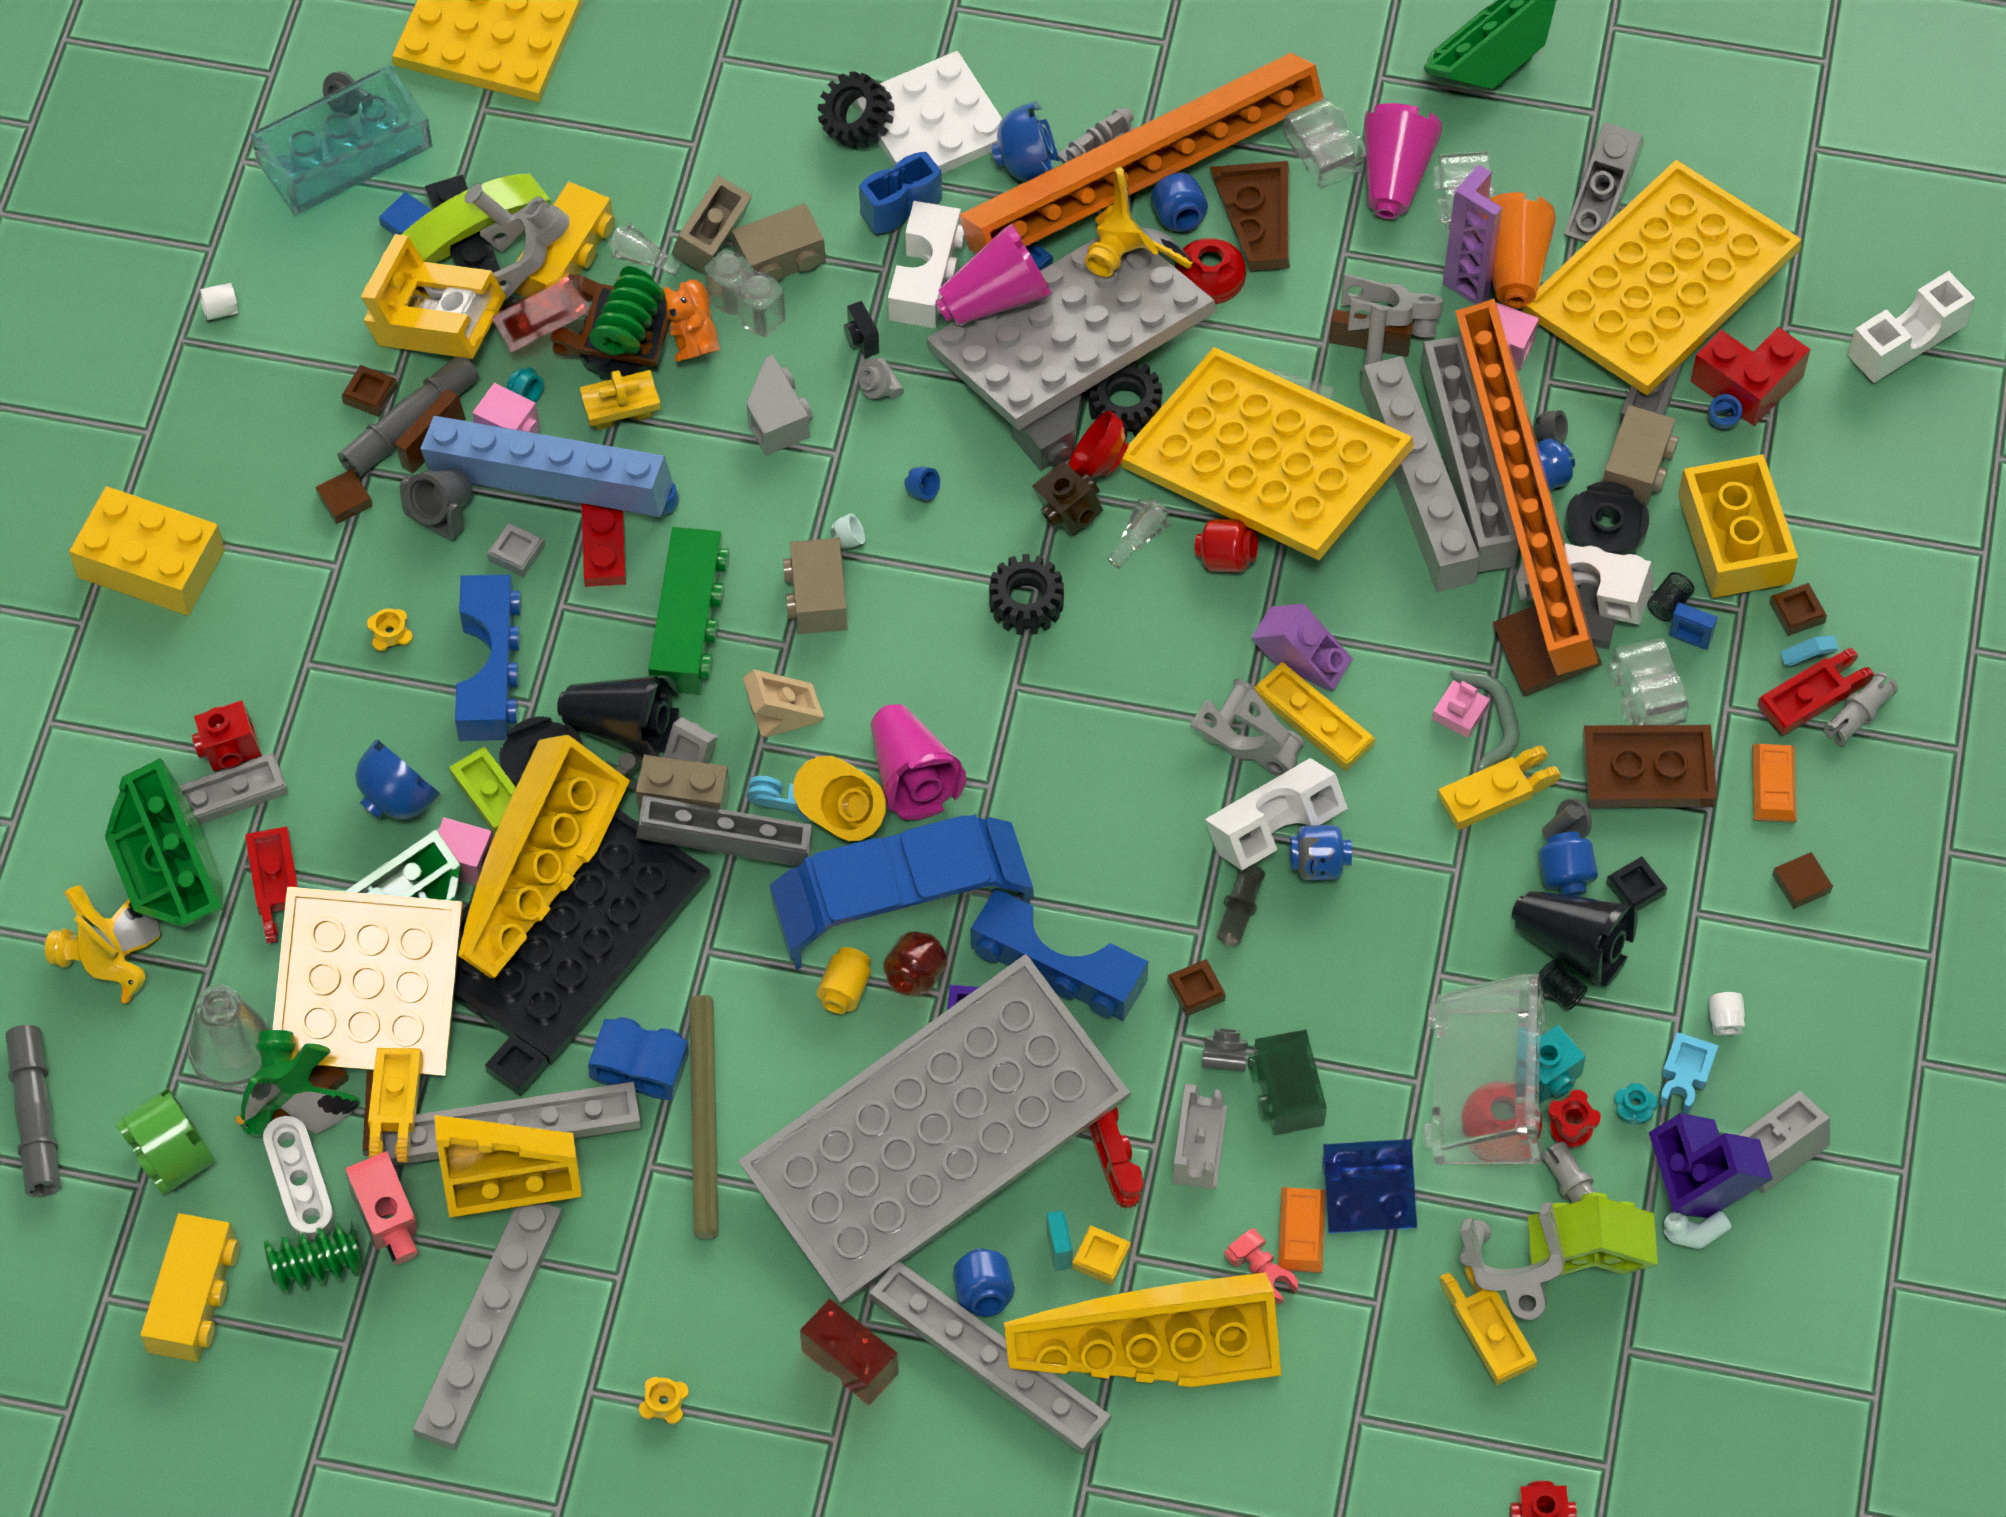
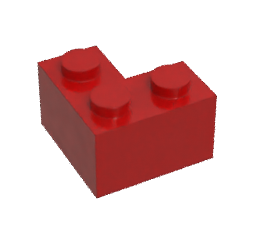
M1777 327L1753 352L1721 329L1696 354L1690 382L1713 398L1722 394L1736 397L1742 405L1741 418L1755 427L1804 377L1811 349L1780 327Z

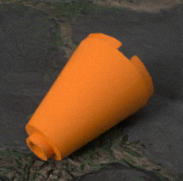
M1503 193L1489 198L1502 207L1492 284L1499 302L1510 308H1522L1536 298L1556 224V214L1554 207L1542 197L1537 196L1536 202L1525 199V193Z

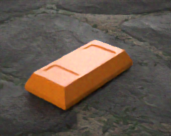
M1753 744L1754 820L1796 822L1795 746Z
M1281 1187L1278 1266L1280 1268L1298 1272H1323L1325 1189Z

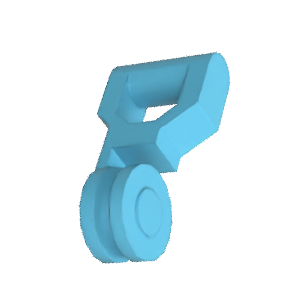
M755 776L749 780L747 799L751 803L761 807L795 812L800 820L813 822L799 810L794 799L793 784L790 783L787 799H784L780 795L782 783L779 780L769 776Z

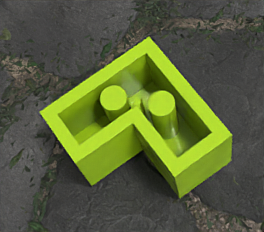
M1599 1192L1584 1194L1580 1197L1581 1201L1571 1204H1552L1565 1257L1563 1271L1558 1276L1594 1266L1624 1275L1658 1265L1654 1213L1636 1208V1204L1633 1202H1617L1608 1199L1607 1194ZM1539 1213L1528 1216L1531 1265L1545 1260L1551 1255L1539 1219Z

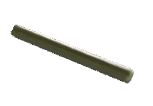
M695 995L689 1000L694 1235L698 1239H713L718 1235L714 1008L711 996Z

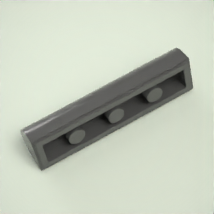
M643 796L636 839L798 867L804 862V858L808 857L812 825Z

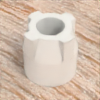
M232 283L199 289L201 304L207 321L238 314L237 300Z
M1722 992L1708 998L1713 1035L1719 1037L1721 1035L1737 1036L1742 1034V1028L1745 1027L1743 995L1737 992Z

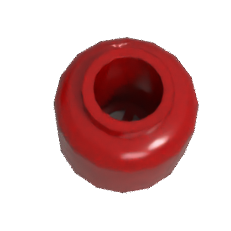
M1238 519L1209 520L1204 526L1203 532L1196 535V557L1202 558L1204 566L1210 572H1244L1249 567L1250 562H1255L1257 559V532L1251 530Z

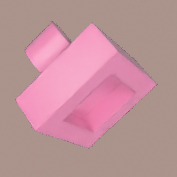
M1453 680L1434 709L1432 720L1469 738L1489 708L1490 699L1478 693V689L1464 681L1460 684Z

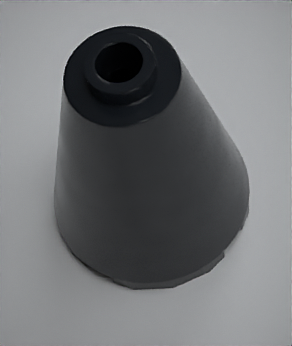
M663 675L571 684L567 687L566 691L560 694L557 702V712L559 716H562L563 723L571 725L578 731L642 757L644 755L660 757L658 753L665 752L673 723L679 719V708H672L671 696H679L678 688L674 679Z
M1533 890L1529 891L1526 896H1520L1512 910V919L1515 920L1517 931L1593 984L1603 986L1610 985L1623 968L1628 956L1621 954L1625 940L1633 943L1638 923L1637 910L1627 903Z

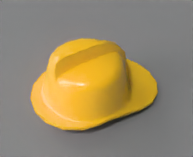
M817 756L805 762L797 771L793 783V793L799 810L810 820L835 836L847 841H862L872 836L882 825L886 814L885 795L881 786L864 772L834 756Z

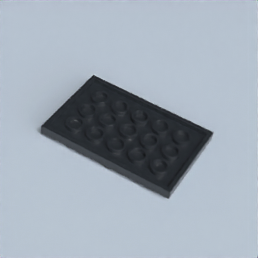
M616 809L595 855L588 863L581 865L573 875L574 881L566 891H560L551 902L549 912L541 921L534 923L526 933L527 939L495 978L488 977L458 956L454 1000L510 1037L512 1034H515L546 1056L547 1062L550 1065L553 1064L711 877L708 867L676 846L636 839L638 822L619 809ZM472 899L462 910L459 949Z

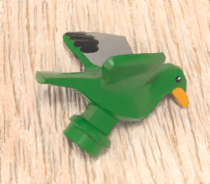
M264 1030L258 1032V1043H256L257 1052L260 1053L262 1060L261 1066L249 1079L241 1103L240 1116H236L235 1121L242 1127L245 1133L253 1137H262L265 1128L272 1121L274 1112L277 1109H281L289 1116L301 1120L306 1129L317 1134L349 1116L360 1105L358 1097L352 1094L315 1087L308 1081L312 1069L331 1052L328 1047L307 1043L291 1060L292 1053L296 1049L294 1033L287 1030Z

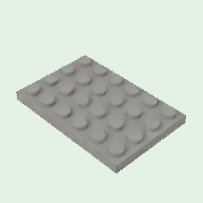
M1098 236L1040 271L1052 292L1048 297L960 325L955 321L927 337L926 340L929 351L1019 431L1216 312L1214 300L1161 255H1154L1143 247L1124 252L1121 256L1120 268L1115 270L1110 277H1100L1094 274L1085 265L1084 258L1087 255L1088 247L1095 242H1100Z

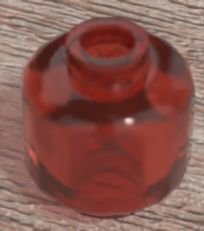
M911 931L901 935L883 962L887 981L894 990L904 995H923L929 992L947 966V955L938 939L931 934L919 931Z

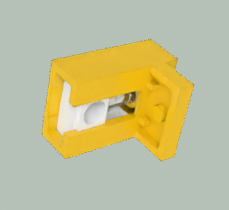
M395 234L361 295L368 308L363 321L379 346L473 359L506 295L491 270L424 262L409 236Z

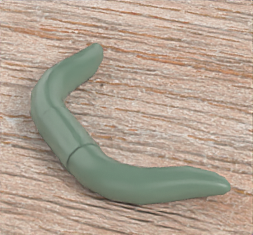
M1451 670L1450 675L1455 681L1459 683L1464 681L1473 687L1482 688L1493 696L1503 728V740L1497 747L1482 757L1477 766V771L1479 772L1503 761L1511 755L1518 745L1520 735L1518 720L1508 690L1498 679L1484 673Z

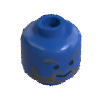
M1335 825L1302 826L1297 836L1290 837L1291 870H1298V875L1303 880L1339 879L1343 873V865H1352L1351 840H1343L1341 829Z

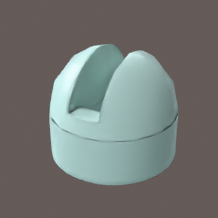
M853 513L837 519L830 529L831 535H834L833 538H840V547L842 549L854 548L865 542L862 524Z

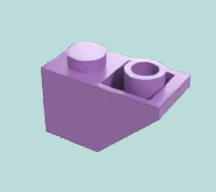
M1304 603L1270 607L1251 637L1276 666L1284 662L1303 679L1328 691L1335 689L1353 660Z

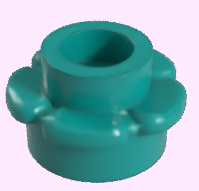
M531 367L521 368L510 375L507 381V389L536 403L542 395L544 381L541 376L537 375L535 369Z
M1630 1083L1627 1088H1620L1614 1097V1103L1617 1105V1114L1625 1123L1630 1125H1640L1653 1117V1110H1656L1658 1106V1100L1654 1092H1649L1647 1087L1641 1083ZM1638 1100L1640 1104L1635 1106L1632 1104V1101Z

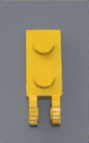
M1541 745L1523 751L1515 759L1514 757L1508 758L1438 789L1437 797L1457 830H1460L1531 799L1533 794L1554 785L1560 779L1561 774L1557 767L1550 766L1535 772L1527 780L1523 772L1532 769L1547 759L1548 753L1544 746Z
M376 1048L368 1118L370 1130L369 1158L383 1153V1131L398 1132V1140L395 1145V1155L398 1162H408L411 1132H414L420 1082L421 1048Z
M1465 1265L1464 1270L1466 1279L1471 1284L1475 1294L1467 1298L1451 1273L1448 1272L1439 1277L1444 1294L1447 1296L1451 1306L1454 1307L1455 1315L1496 1386L1536 1368L1537 1358L1498 1291L1479 1287L1475 1281L1471 1266Z

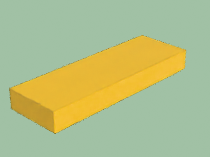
M1281 662L1254 687L1267 707L1345 771L1375 744V737L1284 662Z

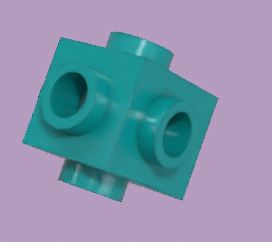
M1557 1025L1540 1037L1533 1035L1527 1038L1517 1048L1513 1070L1514 1078L1522 1090L1527 1094L1532 1093L1540 1103L1553 1095L1555 1098H1559L1575 1085L1577 1078L1582 1076L1586 1056L1563 1029Z

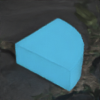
M1835 635L1819 636L1780 651L1784 664L1793 666L1802 664V661L1817 655L1821 658L1835 653L1839 647Z

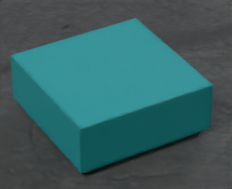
M1062 1210L1047 1213V1236L1055 1271L1070 1269L1073 1249L1065 1213Z

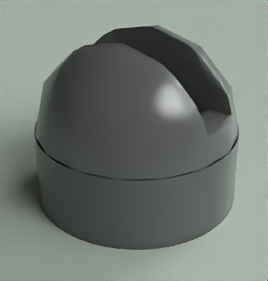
M1563 411L1543 412L1536 418L1537 425L1534 426V432L1538 439L1541 441L1544 439H1554L1558 443L1565 441L1568 434V421Z

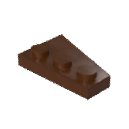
M1288 161L1210 167L1211 176L1250 271L1290 268V168Z

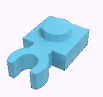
M1676 1032L1662 1077L1671 1080L1662 1089L1660 1105L1666 1107L1669 1097L1673 1094H1679L1685 1099L1683 1113L1688 1114L1691 1111L1695 1100V1090L1693 1087L1705 1089L1718 1045Z

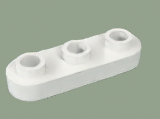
M292 1116L278 1117L265 1128L263 1134L264 1145L293 1232L297 1236L299 1232H304L309 1240H315L316 1228L321 1227L325 1234L331 1230L334 1224V1212L305 1125L301 1120ZM286 1139L295 1141L291 1147L284 1148L280 1146ZM298 1177L307 1178L303 1185L296 1186L292 1184ZM310 1215L320 1217L314 1224L305 1223L306 1218Z

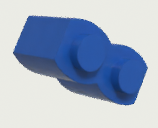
M917 152L900 160L893 169L881 170L868 176L859 186L860 215L875 234L886 233L896 229L910 216L914 201L936 205L942 200L941 169L927 152Z
M619 1017L616 1020L604 1019L588 1063L589 1078L608 1086L634 1082L635 1091L640 1094L662 1100H673L689 1055L688 1041L671 1029L645 1030L636 1021L625 1017Z

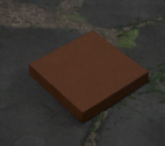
M1535 605L1493 622L1524 697L1602 665L1593 643L1598 664L1557 676L1547 650Z

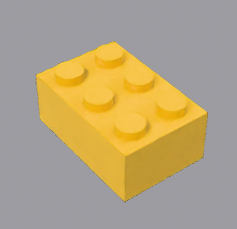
M1764 454L1685 468L1682 474L1678 497L1711 598L1792 584L1798 555Z
M106 486L69 550V554L77 578L189 616L225 549L218 524Z

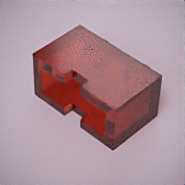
M570 272L504 306L491 318L512 353L545 334L553 332L580 318L591 307L573 274Z
M830 1298L799 1330L802 1352L828 1373L831 1371L841 1379L842 1384L867 1405H870L899 1374L898 1353Z

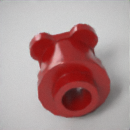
M1578 1089L1573 1090L1568 1098L1562 1101H1552L1548 1108V1114L1551 1118L1550 1132L1552 1137L1558 1143L1565 1142L1570 1148L1586 1144L1593 1134V1128L1598 1127L1601 1121L1600 1112L1594 1110L1588 1103L1586 1092Z

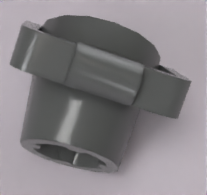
M455 468L439 471L429 470L415 474L411 478L405 477L401 481L402 509L409 518L450 540H453L463 530L461 508L469 503L472 488L466 474L461 470Z

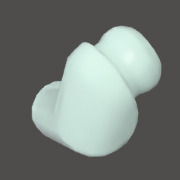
M1717 1211L1699 1224L1690 1222L1686 1216L1675 1212L1670 1213L1664 1220V1234L1673 1244L1695 1249L1704 1248L1732 1228L1729 1219L1721 1211Z

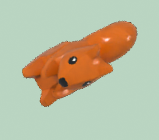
M690 279L686 282H681L677 291L665 287L666 315L671 320L670 335L675 336L679 350L675 355L676 362L720 350L717 331L711 319L710 297L705 285L698 280Z

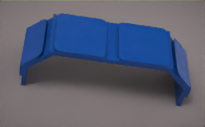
M976 814L970 816L963 815L908 829L900 834L889 837L873 838L816 853L811 857L804 858L802 864L796 868L789 869L770 884L773 905L789 958L793 960L795 969L802 968L801 950L832 926L987 886L1017 891L1020 900L1030 904V898L1034 897V888L1012 822L992 817L982 819L978 818Z

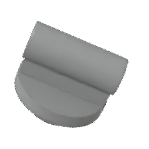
M870 358L863 363L858 379L860 388L866 397L879 399L889 396L891 399H895L903 394V387L884 358Z

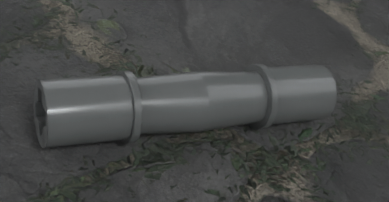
M455 356L431 377H426L423 380V386L399 402L375 425L369 424L363 433L337 453L342 466L346 471L352 469L357 478H360L385 456L391 455L394 452L395 442L444 391L449 389L460 395L479 380V374L474 365L467 358Z
M19 1025L9 1029L5 1034L10 1068L8 1078L14 1086L15 1115L21 1141L17 1149L18 1154L21 1156L25 1193L31 1197H46L57 1193L61 1189L56 1152L58 1150V1143L53 1139L51 1107L45 1078L48 1076V1068L45 1065L40 1028L34 1025Z

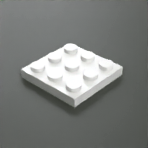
M958 50L880 83L886 88L885 90L890 92L892 99L889 101L894 103L895 110L888 111L894 117L892 124L888 122L884 124V127L889 131L886 135L879 132L877 137L880 140L878 142L893 167L908 155L917 152H927L943 174L992 153V144L998 143L997 128L1002 118ZM864 97L854 101V105L860 115L863 114L866 107V99Z

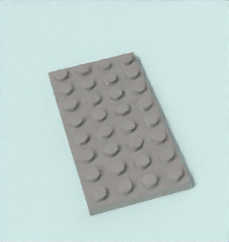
M1025 954L742 1157L738 1162L841 1305H844L884 1276L892 1266L898 1262L902 1263L1131 1097V1093L1028 955Z

